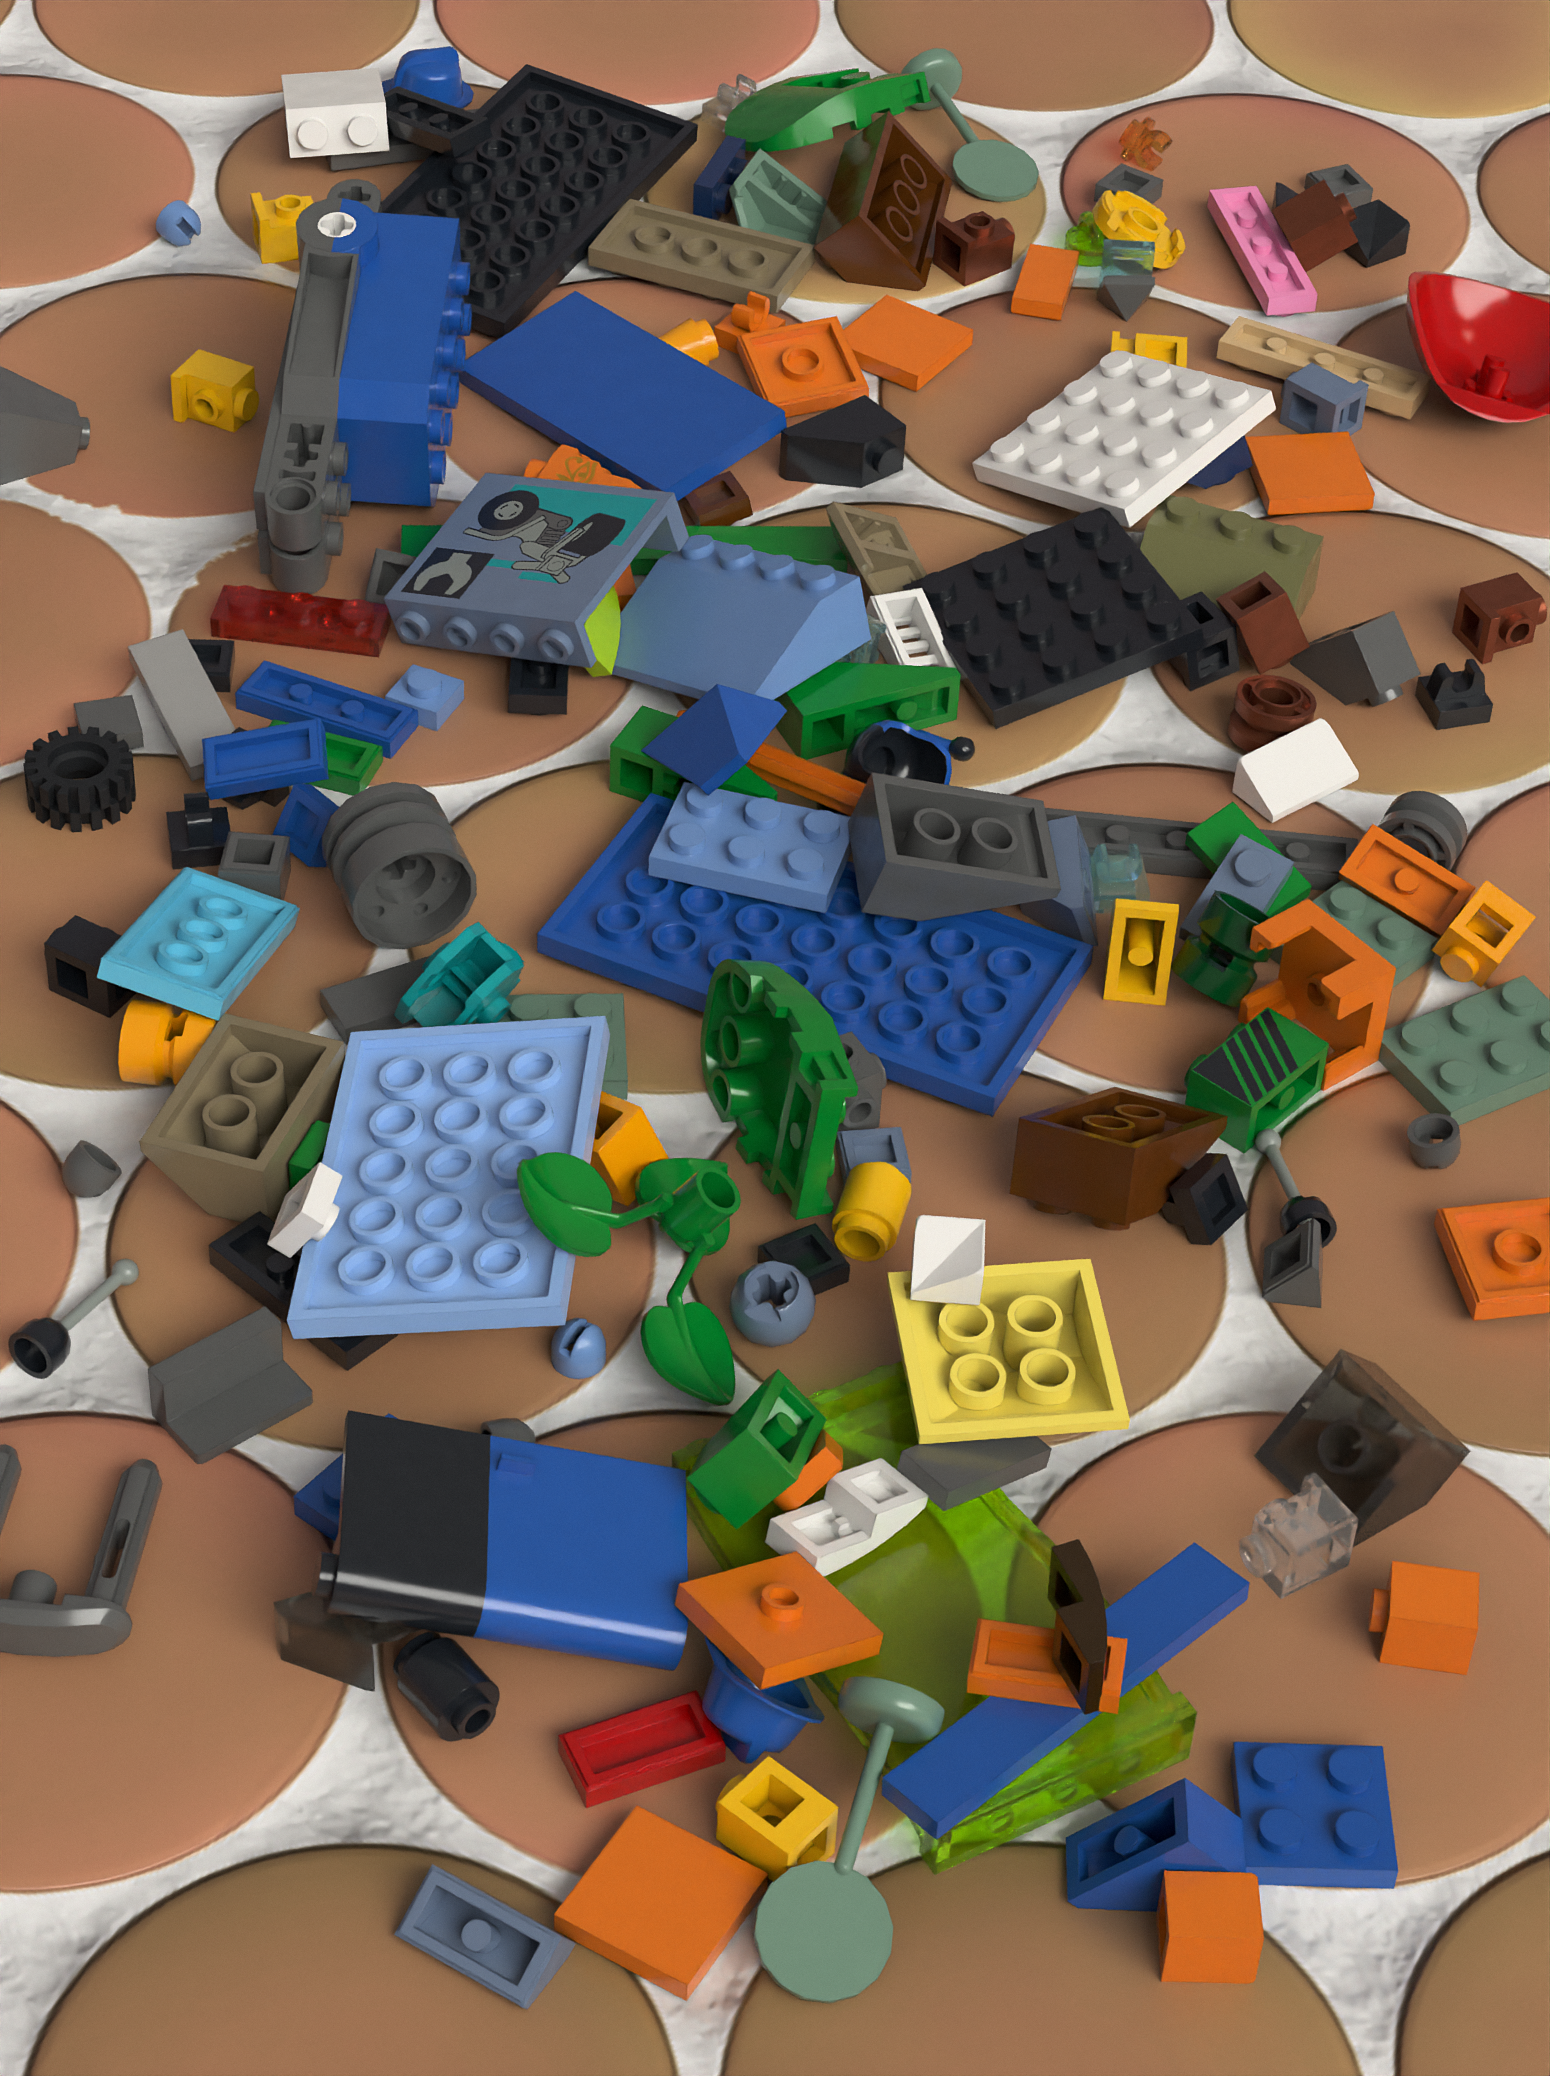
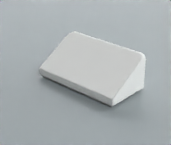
M1319 718L1238 759L1232 792L1273 823L1358 780L1359 772L1330 725L1324 719Z

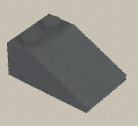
M871 773L848 821L861 912L924 921L1057 898L1061 890L1044 801Z

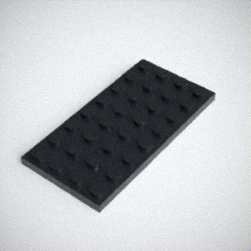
M526 64L474 113L488 118L493 137L475 146V150L471 154L460 158H450L445 154L434 151L381 202L382 213L459 218L461 262H470L469 294L462 295L464 303L472 305L471 328L480 331L484 335L500 339L514 330L588 254V247L619 209L629 199L639 201L697 141L698 124Z

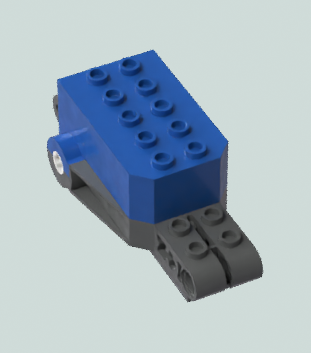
M350 179L337 183L330 189L327 199L308 206L300 213L296 221L300 275L253 490L256 528L259 529L257 538L261 574H272V581L276 588L292 596H307L319 591L325 585L329 575L332 556H341L344 526L343 522H339L340 516H349L351 501L426 507L436 506L439 484L444 485L446 476L445 448L446 446L450 447L452 442V409H457L459 401L458 373L463 372L465 366L466 343L464 336H470L472 305L464 303L462 295L469 294L470 262H461L459 218L382 213L380 190L369 181Z

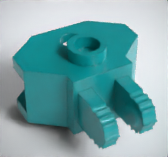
M477 922L467 927L451 943L446 942L426 960L421 968L424 972L400 999L394 1016L402 1024L415 1019L422 1027L498 1023L512 1006L506 1000V997L521 981L518 977L524 967V961L517 951L506 943L498 942Z

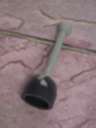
M1272 1129L1260 1131L1255 1139L1256 1147L1261 1153L1268 1156L1289 1200L1280 1211L1279 1222L1283 1236L1296 1229L1298 1225H1302L1314 1218L1321 1224L1322 1248H1324L1333 1240L1337 1231V1225L1329 1207L1319 1197H1303L1300 1195L1280 1153L1281 1138L1279 1134Z
M130 1259L118 1260L113 1265L112 1275L60 1321L47 1317L35 1318L21 1326L10 1336L8 1341L9 1351L17 1365L35 1378L45 1379L49 1377L65 1362L70 1354L71 1339L68 1331L120 1285L128 1286L133 1284L139 1276L137 1264Z

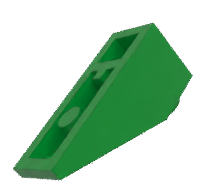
M834 662L774 699V701L780 702L787 710L775 727L795 755L808 760L848 749L852 740L866 726L882 720L900 721L915 730L957 720L961 674L956 668Z
M643 705L639 708L610 745L609 791L644 802L650 793L676 800L683 783L692 782L641 750L679 717ZM746 765L741 767L717 788L759 798H770L777 801L778 792Z

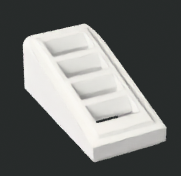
M922 588L870 596L866 608L870 635L888 664L935 665V667L956 668L942 642L941 629ZM909 625L910 627L898 630L896 628L897 626ZM914 638H917V639H918V641H915V642H909V643H903V642H902V640H908V639H914ZM920 652L927 653L926 656L910 658L908 655Z

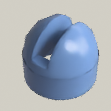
M176 200L168 204L160 212L156 221V230L168 242L177 246H187L191 244L189 239L194 234L200 235L201 221L198 214L182 200Z
M583 1318L569 1319L565 1325H559L551 1342V1362L555 1370L563 1376L573 1379L589 1378L599 1373L606 1362V1340L602 1329L597 1325L588 1323ZM570 1344H575L572 1351L566 1349Z

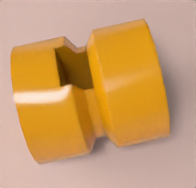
M133 999L127 1007L120 1033L118 1066L121 1080L161 1086L169 1077L172 1078L176 1087L219 1021L186 1009L180 1015L176 1014L172 1005L168 1003Z

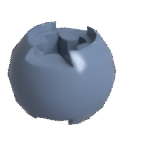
M772 1260L754 1264L739 1275L731 1292L729 1310L736 1328L749 1341L772 1348L790 1344L806 1332L814 1316L816 1299L808 1278L794 1265ZM771 1299L772 1302H773L776 1306H778V1305H782V1306L773 1308V1306H772L769 1302H764V1301H768V1300Z

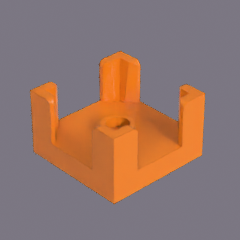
M1306 899L1252 928L1249 948L1255 953L1264 948L1269 950L1282 944L1284 945L1278 978L1242 998L1237 1021L1247 1024L1269 1007L1289 1020L1296 1018L1316 1036L1329 1043V1046L1335 1052L1326 1058L1321 1090L1325 1091L1378 1061L1396 967L1310 899Z

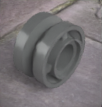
M1411 791L1398 796L1391 803L1384 818L1377 826L1449 871L1467 840V826L1458 809L1445 798L1426 791Z

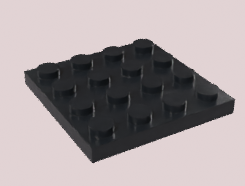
M1102 507L1084 512L1073 519L1045 530L1031 533L1025 538L992 551L983 552L972 559L952 567L930 573L924 578L903 586V591L923 589L941 629L942 642L961 674L960 680L995 729L1205 645L1202 626L1110 511Z

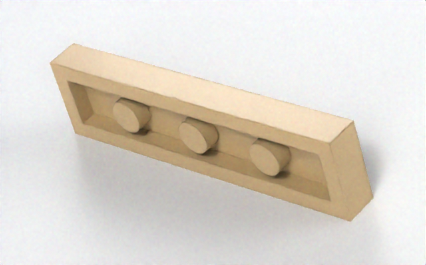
M1238 316L1218 343V359L1233 363L1241 369L1256 370L1281 378L1284 381L1290 374L1299 371L1312 362L1353 384L1361 380L1369 384L1365 405L1378 409L1389 416H1401L1411 419L1429 394L1431 378L1426 374Z

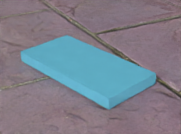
M184 867L101 958L97 978L219 1021L295 928L300 908L286 901L201 871Z

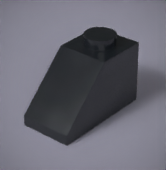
M863 395L781 430L779 476L788 481L863 488L903 470L906 425L868 396Z

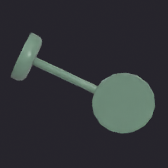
M933 48L911 59L900 75L919 71L925 72L931 101L910 105V107L916 110H931L942 106L967 143L954 155L952 172L955 180L966 191L986 200L1008 202L1027 197L1037 185L1039 171L1035 161L1024 150L1010 143L997 140H979L951 100L962 82V67L955 55L946 49Z
M866 1676L850 1677L843 1681L838 1700L840 1713L850 1724L873 1736L835 1863L817 1860L791 1867L769 1885L756 1909L753 1938L761 1965L779 1987L801 2000L831 2004L856 1997L878 1979L891 1955L893 1924L886 1901L872 1882L864 1875L853 1870L891 1741L921 1744L934 1739L941 1729L944 1709L936 1700L923 1692L886 1679Z

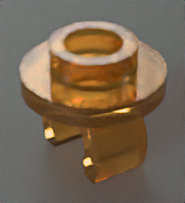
M1148 116L1141 123L1134 119L1119 139V144L1123 146L1120 155L1122 159L1128 162L1135 156L1141 168L1152 172L1162 163L1163 159L1156 155L1151 147L1162 154L1173 141L1165 132L1153 130L1156 121Z

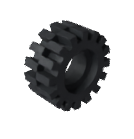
M78 726L67 727L68 735L61 736L58 730L48 733L49 743L41 738L37 739L33 743V751L27 750L24 756L25 763H23L28 807L31 813L36 812L37 820L44 824L50 819L51 828L62 830L65 823L71 825V832H82V824H91L92 831L103 829V819L108 820L113 825L121 820L120 812L125 814L130 812L132 801L136 799L133 755L132 751H129V745L124 739L117 742V734L111 731H107L100 737L99 728L90 726L86 734H79Z

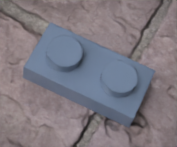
M1240 834L1180 926L1179 938L1186 941L1188 936L1200 935L1202 931L1197 921L1215 890L1231 894L1266 914L1292 874L1294 862ZM1220 947L1216 951L1231 961L1234 958V955Z

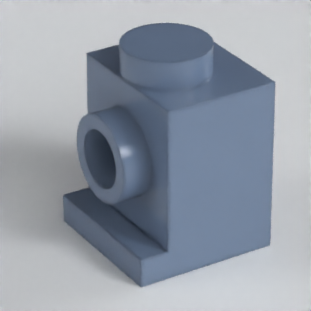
M1312 362L1286 378L1281 389V399L1283 401L1279 423L1299 434L1348 431L1351 436L1362 428L1369 384L1361 380L1353 384Z

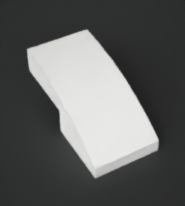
M879 1458L837 1473L827 1483L824 1500L771 1518L765 1542L780 1555L797 1551L824 1577L853 1563L891 1538L926 1508L928 1495L884 1459Z

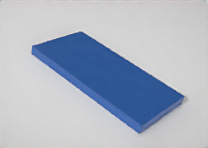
M577 291L569 294L466 359L464 371L458 373L459 381L464 386L559 444L577 448L581 454L599 462L601 467L608 469L612 475L627 478L645 490L674 492L677 501L781 433V430L787 428L785 411Z

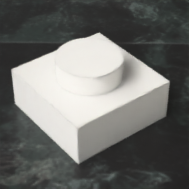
M319 1162L285 1195L267 1245L291 1258L311 1238L317 1242L322 1240L333 1226L339 1213V1206L334 1204L333 1201L342 1175Z

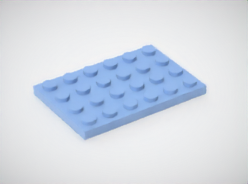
M606 1016L350 1033L322 1159L324 1165L342 1175L333 1201L334 1204L339 1206V1213L333 1226L322 1240L317 1242L311 1238L303 1245L287 1317V1323L293 1339L565 1325L576 1255L557 1247L534 1224L520 1195L517 1182L518 1163L522 1159H532L541 1154L551 1152L566 1153L590 1164L610 1040Z

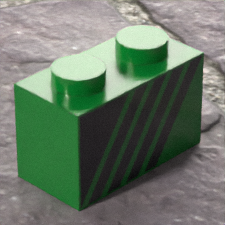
M1267 1007L1247 1024H1238L1230 1032L1226 1041L1209 1055L1202 1054L1193 1061L1184 1078V1086L1187 1088L1185 1105L1228 1116L1226 1129L1219 1139L1240 1152L1246 1153L1255 1145L1256 1136L1260 1131L1264 1129L1273 1130L1321 1090L1329 1043Z

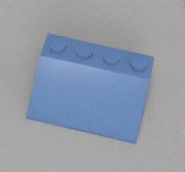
M709 535L691 536L679 552L672 551L658 559L620 613V640L612 674L696 699H700L716 684H720L774 700L871 640L860 576L836 571L829 565H812L796 561L789 555H772L753 550L749 545H733L713 540Z

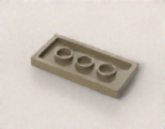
M629 199L619 209L588 247V265L608 270L612 274L629 275L652 281L661 287H675L701 294L708 299H722L747 305L748 293L753 291L768 297L770 300L769 312L776 314L812 267L815 259V248L812 244L634 199Z

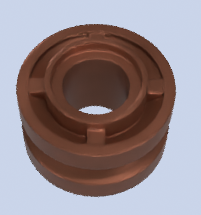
M1275 675L1247 677L1237 686L1234 697L1235 708L1230 714L1227 733L1236 745L1248 752H1252L1311 723L1317 706L1316 699L1306 687L1288 678Z

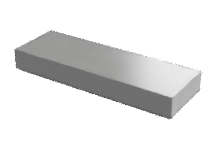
M181 629L128 646L130 662L191 781L203 778L202 739L231 734L235 727L184 630Z

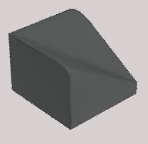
M228 832L218 870V877L284 901L291 873L290 837Z

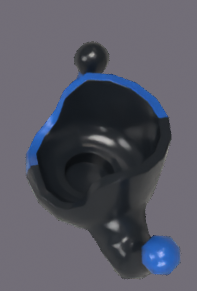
M882 720L866 726L854 737L847 749L844 769L840 774L864 784L867 783L871 773H878L949 785L952 774L951 756L958 761H968L975 753V746L970 738L960 736L954 740H949L924 730H915L900 721ZM816 802L817 810H826L834 814L848 816Z

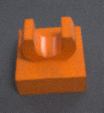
M750 291L747 295V305L736 303L733 306L732 312L714 327V335L718 347L739 354L737 351V335L785 326L786 320L768 314L770 309L769 298Z

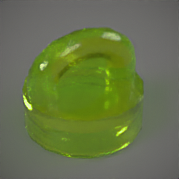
M1091 211L1082 212L1079 216L1078 225L1070 228L1065 235L1064 249L1080 251L1078 265L1097 267L1112 260L1115 244L1102 233L1095 223Z

